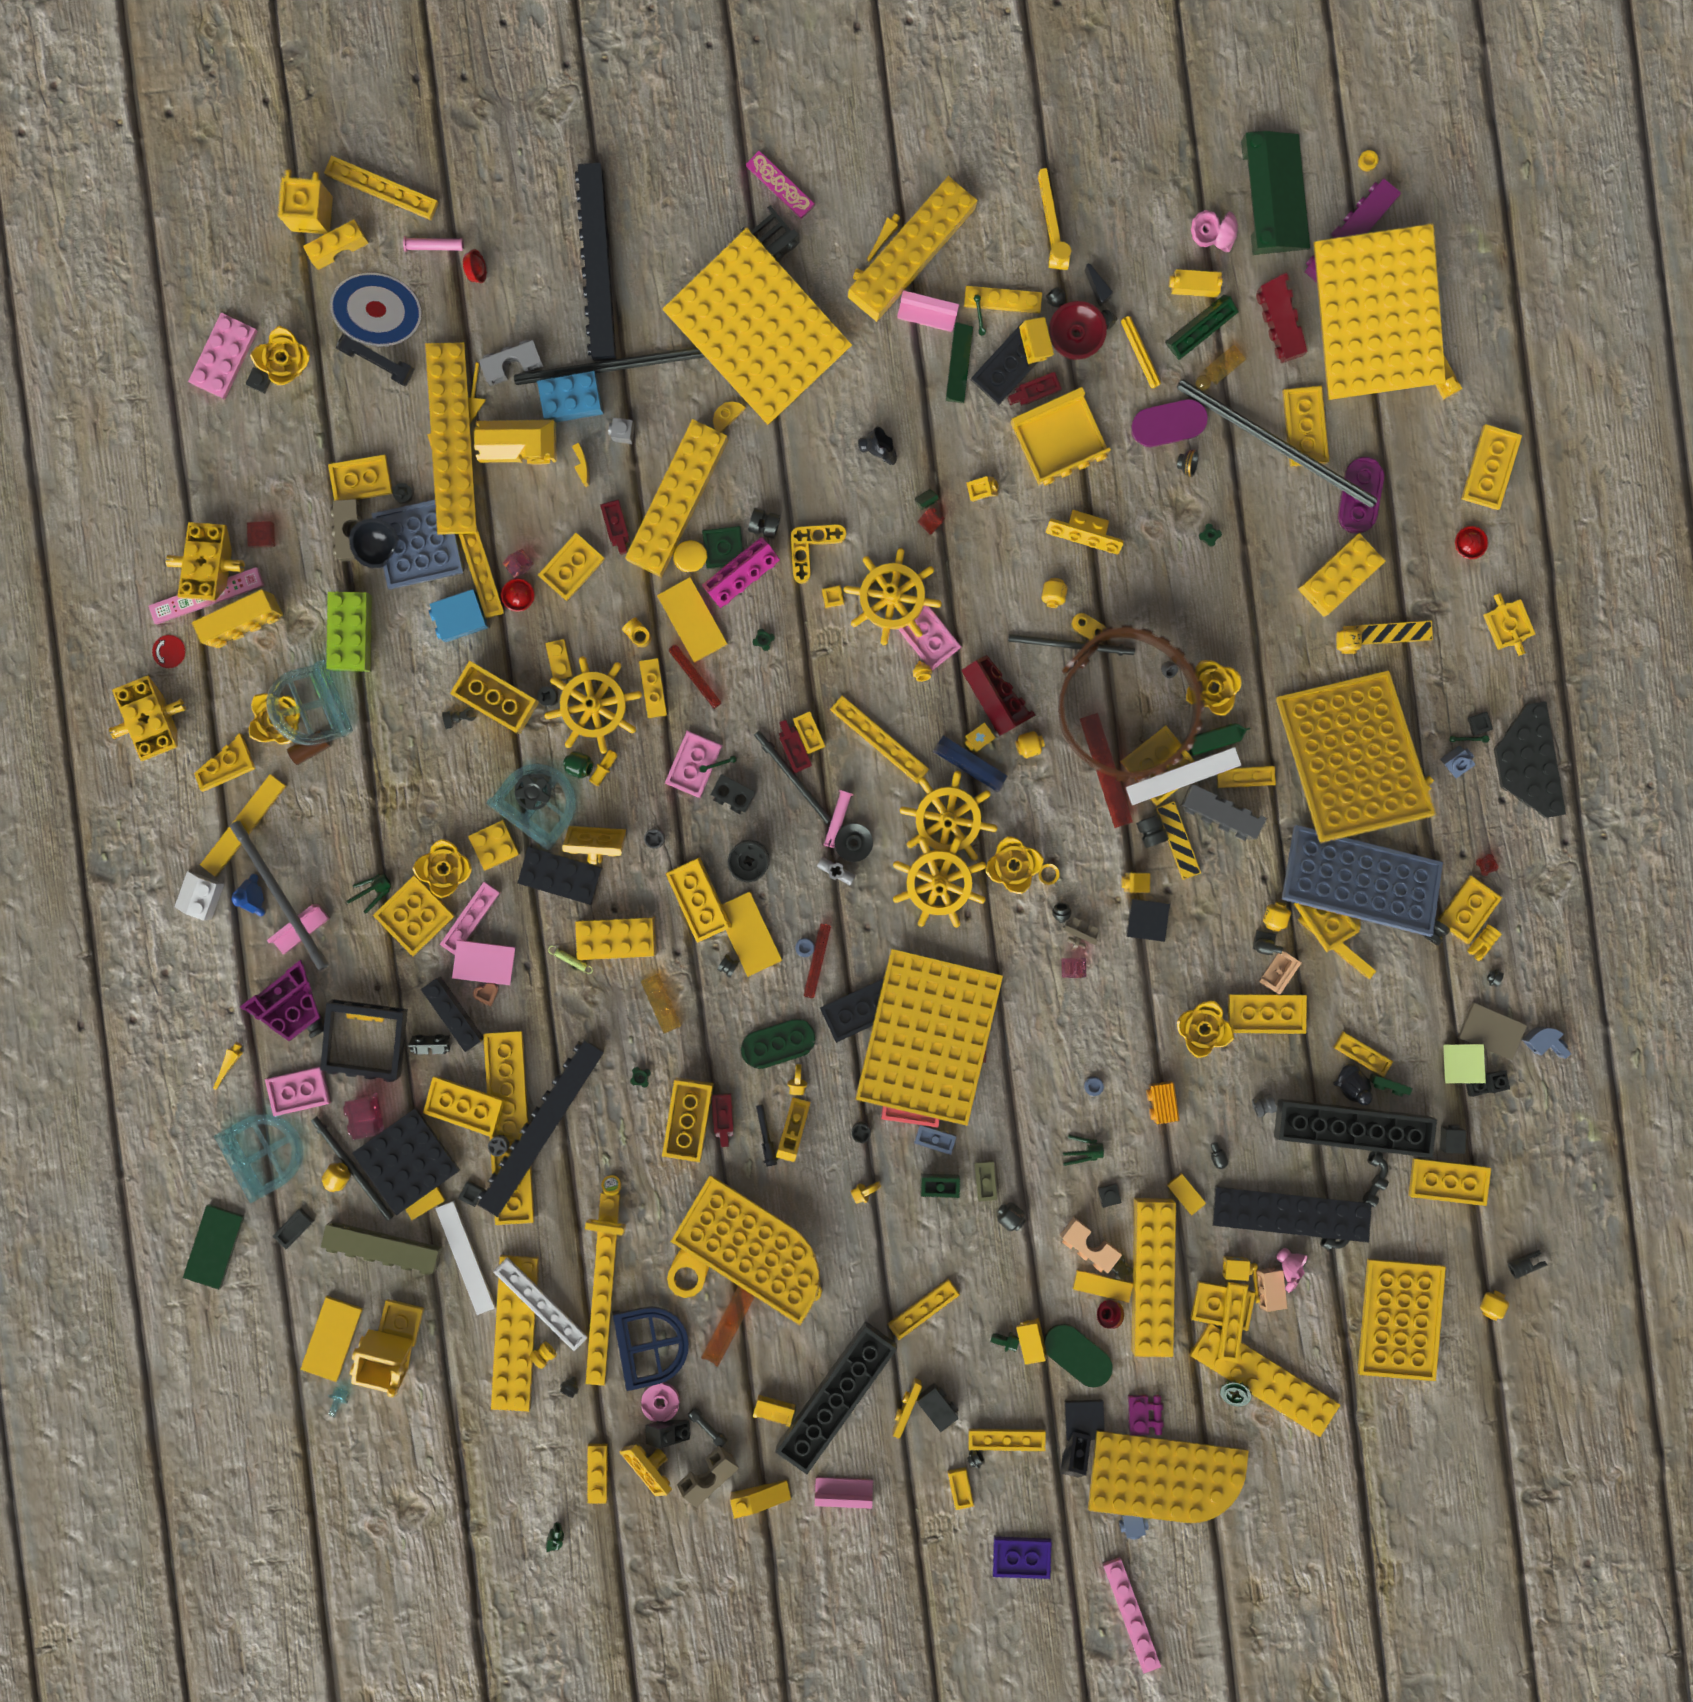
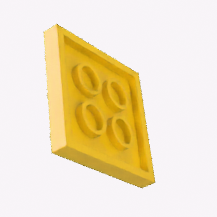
M1165 725L1120 762L1128 772L1148 770L1167 761L1182 744ZM1184 750L1182 753L1184 757L1175 765L1172 763L1167 765L1168 770L1163 773L1195 761ZM1155 773L1149 775V778L1155 777ZM1176 790L1156 796L1150 800L1155 806H1158Z
M416 875L410 878L373 914L378 922L412 957L455 917Z

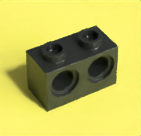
M721 774L710 795L714 796L713 801L721 805L725 802L731 805L730 810L740 814L741 811L746 813L756 792ZM723 785L729 788L727 796L719 794V788ZM740 794L746 797L744 805L736 803V797Z

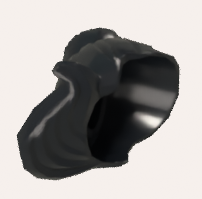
M877 426L867 437L862 436L858 439V447L861 452L869 451L872 455L882 458L883 462L889 465H894L897 462L893 439L887 436L881 427Z
M1355 1064L1344 1066L1337 1080L1334 1081V1085L1341 1088L1347 1099L1359 1102L1361 1105L1370 1104L1373 1099L1370 1080L1361 1072L1359 1066Z

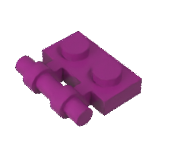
M1128 1395L1130 1435H1149V1427L1155 1428V1435H1162L1164 1420H1162L1163 1403L1161 1402V1395H1154V1402H1148L1147 1395ZM1149 1410H1154V1419H1149Z

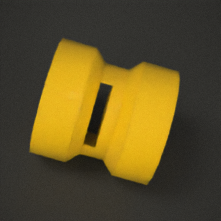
M546 1341L540 1345L538 1350H534L530 1354L531 1360L540 1369H543L549 1360H553L557 1356L555 1349Z

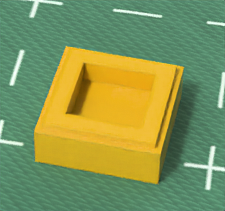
M841 585L822 589L825 608L844 605Z

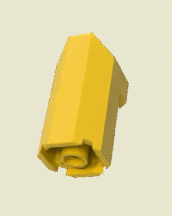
M554 420L476 421L478 427L474 429L475 450L480 452V455H476L480 463H523V459L527 460V464H549L550 459L553 462H557L556 422Z

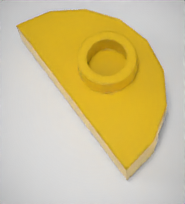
M733 401L719 406L713 417L714 429L722 433L746 407Z

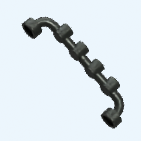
M1372 1151L1367 1161L1375 1167L1380 1165L1381 1170L1374 1177L1369 1192H1366L1363 1196V1203H1371L1372 1207H1375L1379 1202V1197L1376 1196L1378 1190L1384 1191L1389 1184V1181L1385 1179L1389 1169L1386 1160L1383 1159V1153ZM1322 1238L1320 1245L1327 1250L1331 1248L1341 1249L1349 1243V1240L1336 1241V1239Z

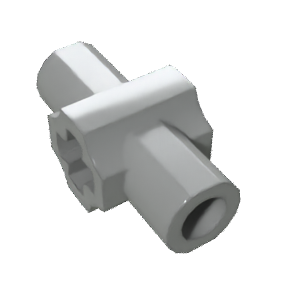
M823 856L817 865L818 868L829 873L830 878L834 880L839 879L848 885H851L856 876L845 870L842 864L838 862L835 864ZM841 867V875L833 876L831 868Z

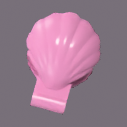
M1208 210L1198 213L1192 220L1191 226L1192 238L1200 247L1215 245L1224 252L1231 251L1238 231L1235 215L1229 211L1220 225V220L1216 213Z

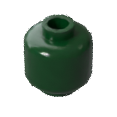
M573 751L564 758L563 765L568 775L582 779L591 774L593 762L589 755Z

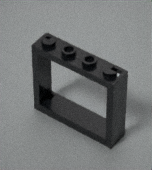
M336 999L328 1001L326 1003L320 1070L326 1071L327 1074L344 1073L348 1077L359 1075L364 1076L365 1079L382 1078L386 1082L397 1080L402 1074L408 1009ZM334 1012L397 1020L392 1070L331 1063Z

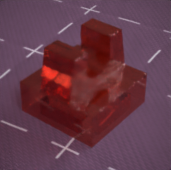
M929 508L917 521L930 535L938 529L945 519L943 516L939 518L935 514L937 511L935 508Z

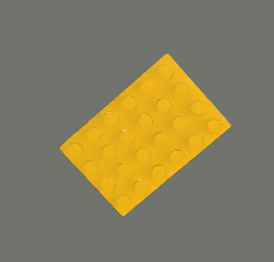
M1367 1259L1357 1372L1359 1375L1436 1381L1446 1266Z

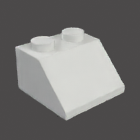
M187 871L175 908L203 921L212 920L224 884Z

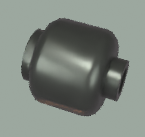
M1004 1203L997 1210L999 1214L997 1221L1008 1231H1018L1026 1221L1025 1212L1015 1203L1007 1205Z

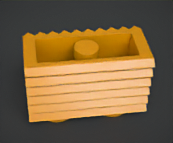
M1167 1081L1149 1084L1146 1094L1148 1101L1152 1103V1108L1149 1109L1151 1120H1154L1156 1124L1180 1121L1174 1082Z

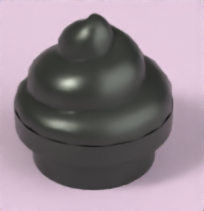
M1055 287L1046 295L1049 305L1057 307L1064 305L1065 292L1063 289Z
M1103 310L1101 313L1104 316L1108 330L1115 324L1117 317L1113 312Z
M1066 903L1056 904L1052 910L1053 917L1060 923H1064L1071 916L1070 906Z
M576 1377L562 1382L559 1392L571 1398L575 1394L577 1395L579 1388Z

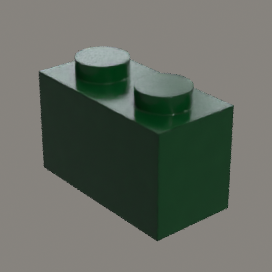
M921 1173V1197L960 1198V1176Z

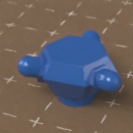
M252 874L232 894V902L235 906L248 912L264 916L262 888L257 884L259 877L257 874Z

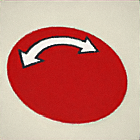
M164 635L155 641L152 648V656L159 666L174 668L184 660L185 646L178 637Z

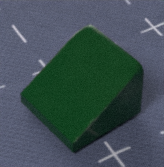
M929 489L917 496L915 501L923 511L936 503L938 496Z

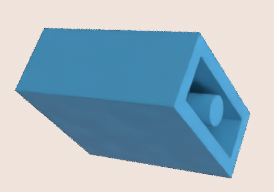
M474 589L429 604L431 607L429 610L432 621L435 620L437 628H435L438 639L444 642L489 628L477 591Z

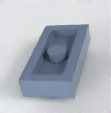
M919 1125L914 1143L951 1155L957 1136L928 1126Z

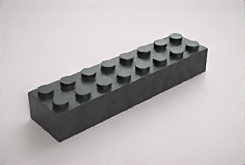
M1278 1099L1274 1137L1282 1141L1433 1158L1437 1119L1424 1115Z
M865 1321L776 1445V1453L807 1475L897 1350V1344Z

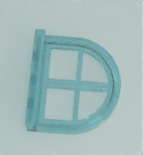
M325 660L318 661L311 666L289 671L280 676L270 687L267 695V711L274 727L290 741L302 745H317L345 737L353 732L331 674L326 669ZM311 677L320 700L302 704L293 681ZM286 684H289L297 706L279 710L278 700L280 692ZM323 707L332 730L314 734L305 711ZM300 713L308 734L300 733L291 728L284 721L283 717Z
M531 764L514 771L505 780L493 798H489L486 804L545 849L550 850L574 817L576 795L571 782L562 772L551 766ZM544 774L552 777L548 782L551 790L558 782L564 791L566 798L564 813L550 802L546 804L562 817L550 834L530 820L536 810H527L525 814H522L504 800L516 783L525 775ZM547 786L543 789V792L548 794ZM537 801L535 807L541 805L542 802Z
M271 1114L254 1115L214 1135L217 1144L250 1203L288 1183L300 1168L303 1156L301 1139L295 1128L281 1117ZM258 1125L274 1126L281 1130L286 1137L268 1146ZM253 1127L264 1149L246 1158L235 1135ZM290 1142L292 1151L291 1161L283 1173L272 1152ZM268 1154L279 1177L261 1186L250 1164Z

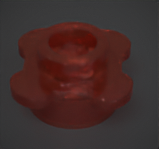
M1487 854L1486 857L1476 860V865L1479 866L1482 876H1488L1489 873L1497 871L1499 868L1492 854Z

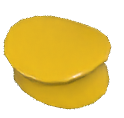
M684 541L675 549L673 556L674 564L683 572H695L706 563L707 551L700 542Z

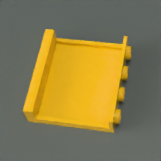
M1083 387L1016 416L1010 422L1038 485L1043 483L1045 486L1049 485L1058 476H1062V478L1067 477L1073 473L1072 470L1078 467L1079 470L1090 466L1089 462L1094 460L1100 462L1108 457L1107 454L1111 451L1110 447L1107 448L1084 398L1085 392Z

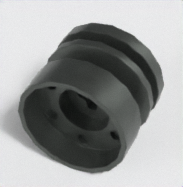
M744 840L738 843L729 853L728 869L732 876L739 881L746 883L755 882L764 875L769 867V852L759 841ZM747 855L750 858H754L752 865L749 862H745Z

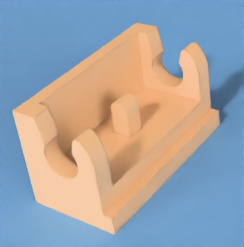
M1282 951V954L1278 953L1259 982L1280 995L1301 965V962Z
M1275 1268L1258 1269L1257 1281L1260 1308L1267 1312L1287 1309L1283 1270H1276Z

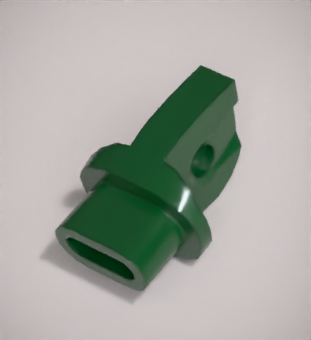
M1009 1332L1008 1337L993 1333L990 1342L1005 1346V1352L1008 1350L1016 1352L1019 1337L1012 1335V1332Z
M559 1522L554 1523L553 1528L549 1531L546 1540V1552L559 1550L563 1545L564 1532Z

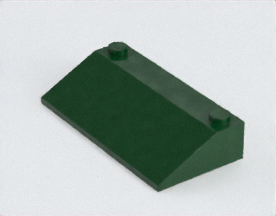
M1274 131L1245 133L1241 140L1243 160H1248L1255 229L1251 235L1252 255L1310 250L1299 134Z

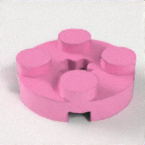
M665 1382L647 1387L642 1395V1411L651 1421H669L678 1411L680 1398L677 1390ZM657 1398H663L665 1405L657 1406Z

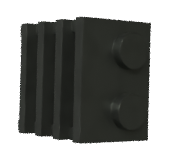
M770 205L767 209L771 212V215L750 232L756 235L776 218L779 223L758 241L763 244L782 227L785 229L786 232L766 248L778 262L785 254L793 250L800 241L799 234L795 229L790 230Z

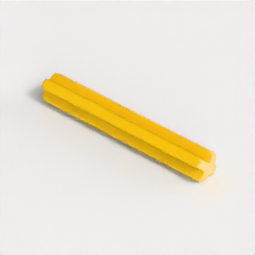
M1131 316L1124 317L1121 320V324L1150 387L1156 388L1161 384L1159 376Z

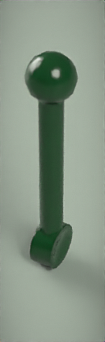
M977 294L974 296V301L977 306L980 327L978 333L983 336L986 334V330L983 328L980 306L981 296Z
M1451 735L1449 737V741L1452 743L1456 741H1482L1487 743L1490 740L1488 735L1482 737H1456Z
M731 756L729 759L714 764L699 766V771L705 773L707 769L729 762L735 763L737 758L736 756Z

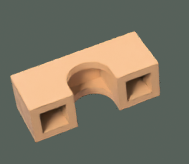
M1073 1217L1060 1234L1063 1239L1062 1243L1070 1249L1072 1247L1079 1251L1077 1254L1084 1260L1090 1259L1094 1262L1093 1266L1100 1272L1104 1270L1109 1273L1122 1254L1106 1240L1096 1248L1088 1247L1086 1240L1091 1230L1077 1218Z

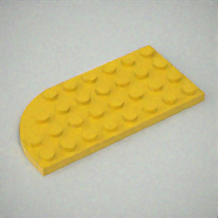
M710 1175L670 1242L798 1325H801L815 1302L819 1288V1266L811 1245L791 1225Z
M1096 1431L1088 1510L1182 1523L1208 1521L1225 1512L1239 1496L1246 1478L1249 1451L1232 1447Z

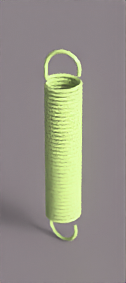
M557 948L555 953L552 954L579 970L586 972L584 971L587 967L586 963L577 960V958L572 957V955L567 954L561 949Z

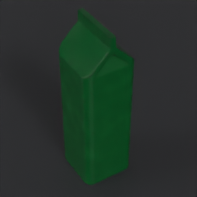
M1232 723L1196 734L1193 737L1196 741L1189 750L1190 756L1240 742L1246 731L1250 730V728H1244L1237 723Z

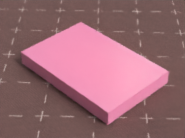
M924 606L921 614L915 620L923 632L921 637H916L909 626L898 629L923 662L930 666L932 671L961 648L957 640L929 606Z
M686 731L665 784L701 798L713 768L707 769L705 773L699 771V766L716 763L723 745Z
M457 940L452 978L510 985L515 947Z
M321 1066L265 1079L273 1117L331 1103L324 1071L320 1070Z

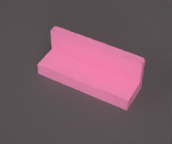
M903 290L897 317L902 320L952 332L959 304Z
M312 904L298 915L309 935L330 919L319 904ZM289 922L267 941L274 943L284 955L298 945L301 939Z
M816 1477L815 1506L872 1509V1479Z

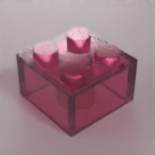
M377 1093L357 1096L345 1102L343 1111L344 1115L348 1117L347 1131L352 1140L375 1136L384 1131Z

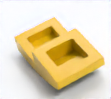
M576 443L572 448L580 464L574 468L584 486L587 487L590 481L589 467L582 447L579 443Z

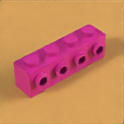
M760 537L703 583L702 586L713 601L722 608L736 595L742 593L751 583L757 581L767 570L773 568L780 559L770 545Z

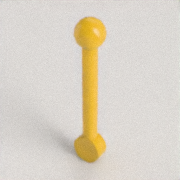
M1252 1263L1254 1290L1256 1293L1255 1303H1260L1257 1281L1258 1265Z

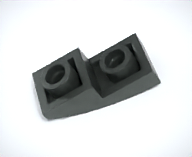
M1507 1070L1485 1073L1486 1083H1466L1469 1097L1510 1089Z

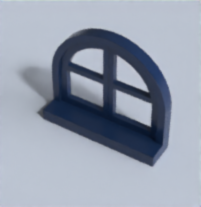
M944 735L933 750L935 754L996 792H1000L1004 785L1003 783L1008 777Z
M643 1307L620 1312V1310L612 1312L626 1391L661 1384L671 1379L680 1371L688 1355L689 1342L687 1332L676 1315L660 1307ZM652 1317L669 1323L674 1328L677 1336L656 1341ZM649 1318L652 1342L631 1346L627 1322ZM679 1343L674 1361L662 1371L658 1348ZM654 1349L658 1373L637 1378L633 1354Z

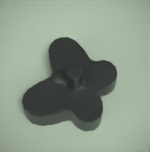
M1124 1255L1120 1257L1111 1269L1116 1273L1118 1280L1124 1279L1126 1275L1133 1274V1269L1125 1265Z

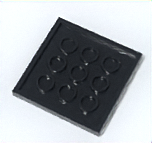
M417 1108L352 1153L396 1216L460 1171L455 1161Z

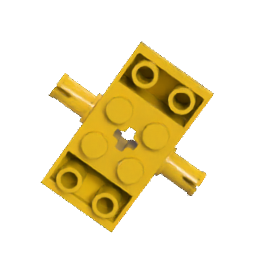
M188 522L183 556L167 555L166 557L170 559L166 560L167 567L181 568L178 598L216 601L227 587L229 571L244 572V568H241L245 567L243 560H231L232 548L226 525Z
M148 675L112 689L124 719V723L109 728V732H113L110 734L113 739L129 733L141 762L178 747L177 728L172 715L186 710V706H182L185 704L182 699L167 705L163 694Z

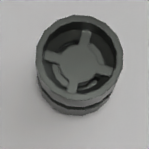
M754 508L748 532L758 535L763 533L765 537L774 539L781 515L772 512L766 514L765 510ZM762 519H765L764 527L760 526Z
M1160 814L1136 823L1139 833L1144 834L1142 840L1145 848L1169 840L1166 830L1161 828L1163 822Z

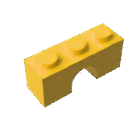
M353 219L303 247L311 263L320 270L335 262L333 257L343 250L354 252L369 243L362 229Z

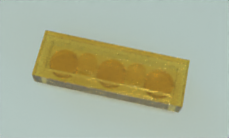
M659 973L642 980V986L663 1034L681 1027L680 1020Z

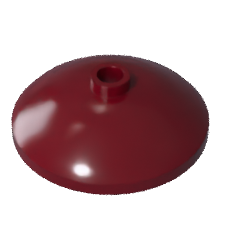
M1072 301L1062 305L1053 314L1049 324V336L1053 347L1062 356L1073 360L1086 359L1097 353L1102 347L1107 334L1106 321L1102 313L1092 304L1083 301ZM1074 331H1077L1079 333L1078 337H1075L1073 335Z

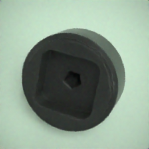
M399 483L393 488V497L400 503H408L413 497V490L409 485Z

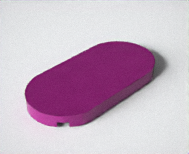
M1190 399L1141 410L1133 419L1131 433L1134 440L1142 444V446L1149 448L1199 436L1207 425L1208 416L1205 408L1199 402Z
M1360 457L1352 461L1344 474L1345 479L1377 498L1376 504L1371 508L1343 490L1341 491L1338 520L1343 529L1353 534H1361L1368 531L1376 523L1384 483V471L1379 463L1371 457Z

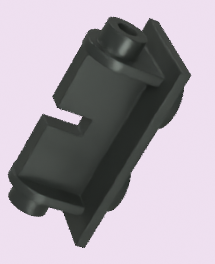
M418 1034L411 1037L408 1047H410V1052L415 1055L429 1054V1048H432V1054H446V1052H450V1045H448L450 1035L436 1034L434 1036H425Z

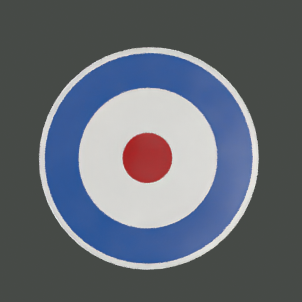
M362 273L351 276L336 287L330 300L331 315L336 325L350 338L367 345L390 346L403 342L413 335L421 320L420 303L413 291L401 281L384 274Z

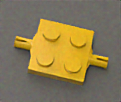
M1502 593L1494 595L1493 597L1498 607L1483 616L1497 650L1507 646H1514L1518 656L1525 654L1522 642L1536 634L1522 600L1505 603Z

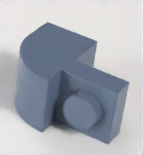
M1537 1027L1522 1039L1535 1054L1541 1056L1549 1048L1558 1057L1564 1059L1571 1055L1567 1049L1569 1046L1560 1039L1564 1034L1553 1028Z

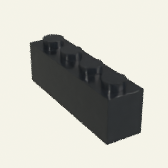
M442 977L434 979L420 989L464 1052L469 1051L484 1040L483 1035Z

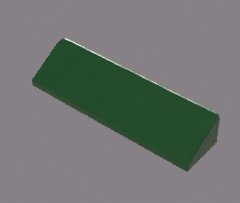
M1222 295L1165 342L1178 360L1182 359L1239 312L1231 296Z
M959 322L954 324L945 401L964 403L973 326Z

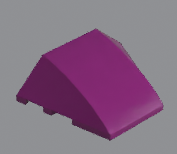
M299 960L286 970L284 975L258 995H254L240 1006L241 1009L252 1014L254 1018L268 1025L270 1029L288 1041L294 1039L321 1018L302 960Z

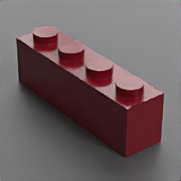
M1284 273L1261 285L1256 293L1257 302L1263 308V319L1265 323H1268L1270 329L1268 331L1269 337L1276 346L1275 355L1277 359H1280L1281 364L1303 357L1308 352L1302 328L1296 324L1298 322L1297 309L1292 308V289H1287L1286 280H1289L1288 273Z
M988 655L981 657L961 670L999 736L1036 716L1032 710L1029 711L1024 706L1026 702L1023 698H1018L1012 691L1014 687L1010 682L1002 679L1001 671Z

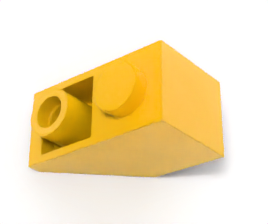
M1124 873V876L1121 877V888H1124V892L1150 893V873Z

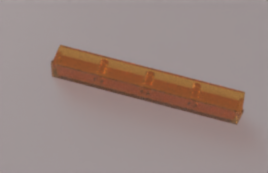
M737 1286L702 1353V1359L714 1363L717 1367L719 1366L755 1296Z

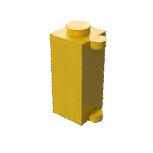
M1176 269L1173 276L1170 275L1169 287L1172 288L1171 294L1217 297L1221 292L1222 273Z

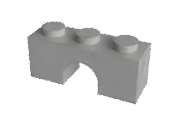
M524 340L513 348L505 347L497 354H486L483 356V359L479 360L485 379L490 386L508 380L506 367L511 362L521 363L526 373L544 367L533 340Z

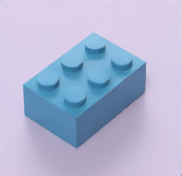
M594 371L537 381L544 420H554L557 423L604 414L598 378Z

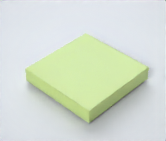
M1484 1044L1443 1045L1445 1083H1486Z

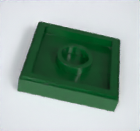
M740 526L702 530L704 547L707 551V569L723 568L743 552Z

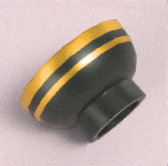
M1189 450L1178 457L1177 468L1181 469L1188 477L1195 475L1198 465V450Z

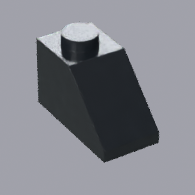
M1072 1432L1062 1455L1061 1474L1077 1478L1087 1475L1091 1436Z

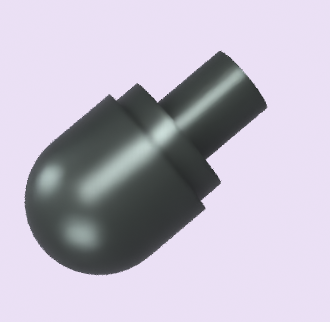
M1259 939L1255 944V949L1260 954L1273 955V952L1282 954L1283 946L1275 945V942L1272 940Z
M1218 1142L1210 1144L1213 1150L1211 1159L1214 1166L1218 1169L1226 1168L1229 1163L1224 1149H1220Z

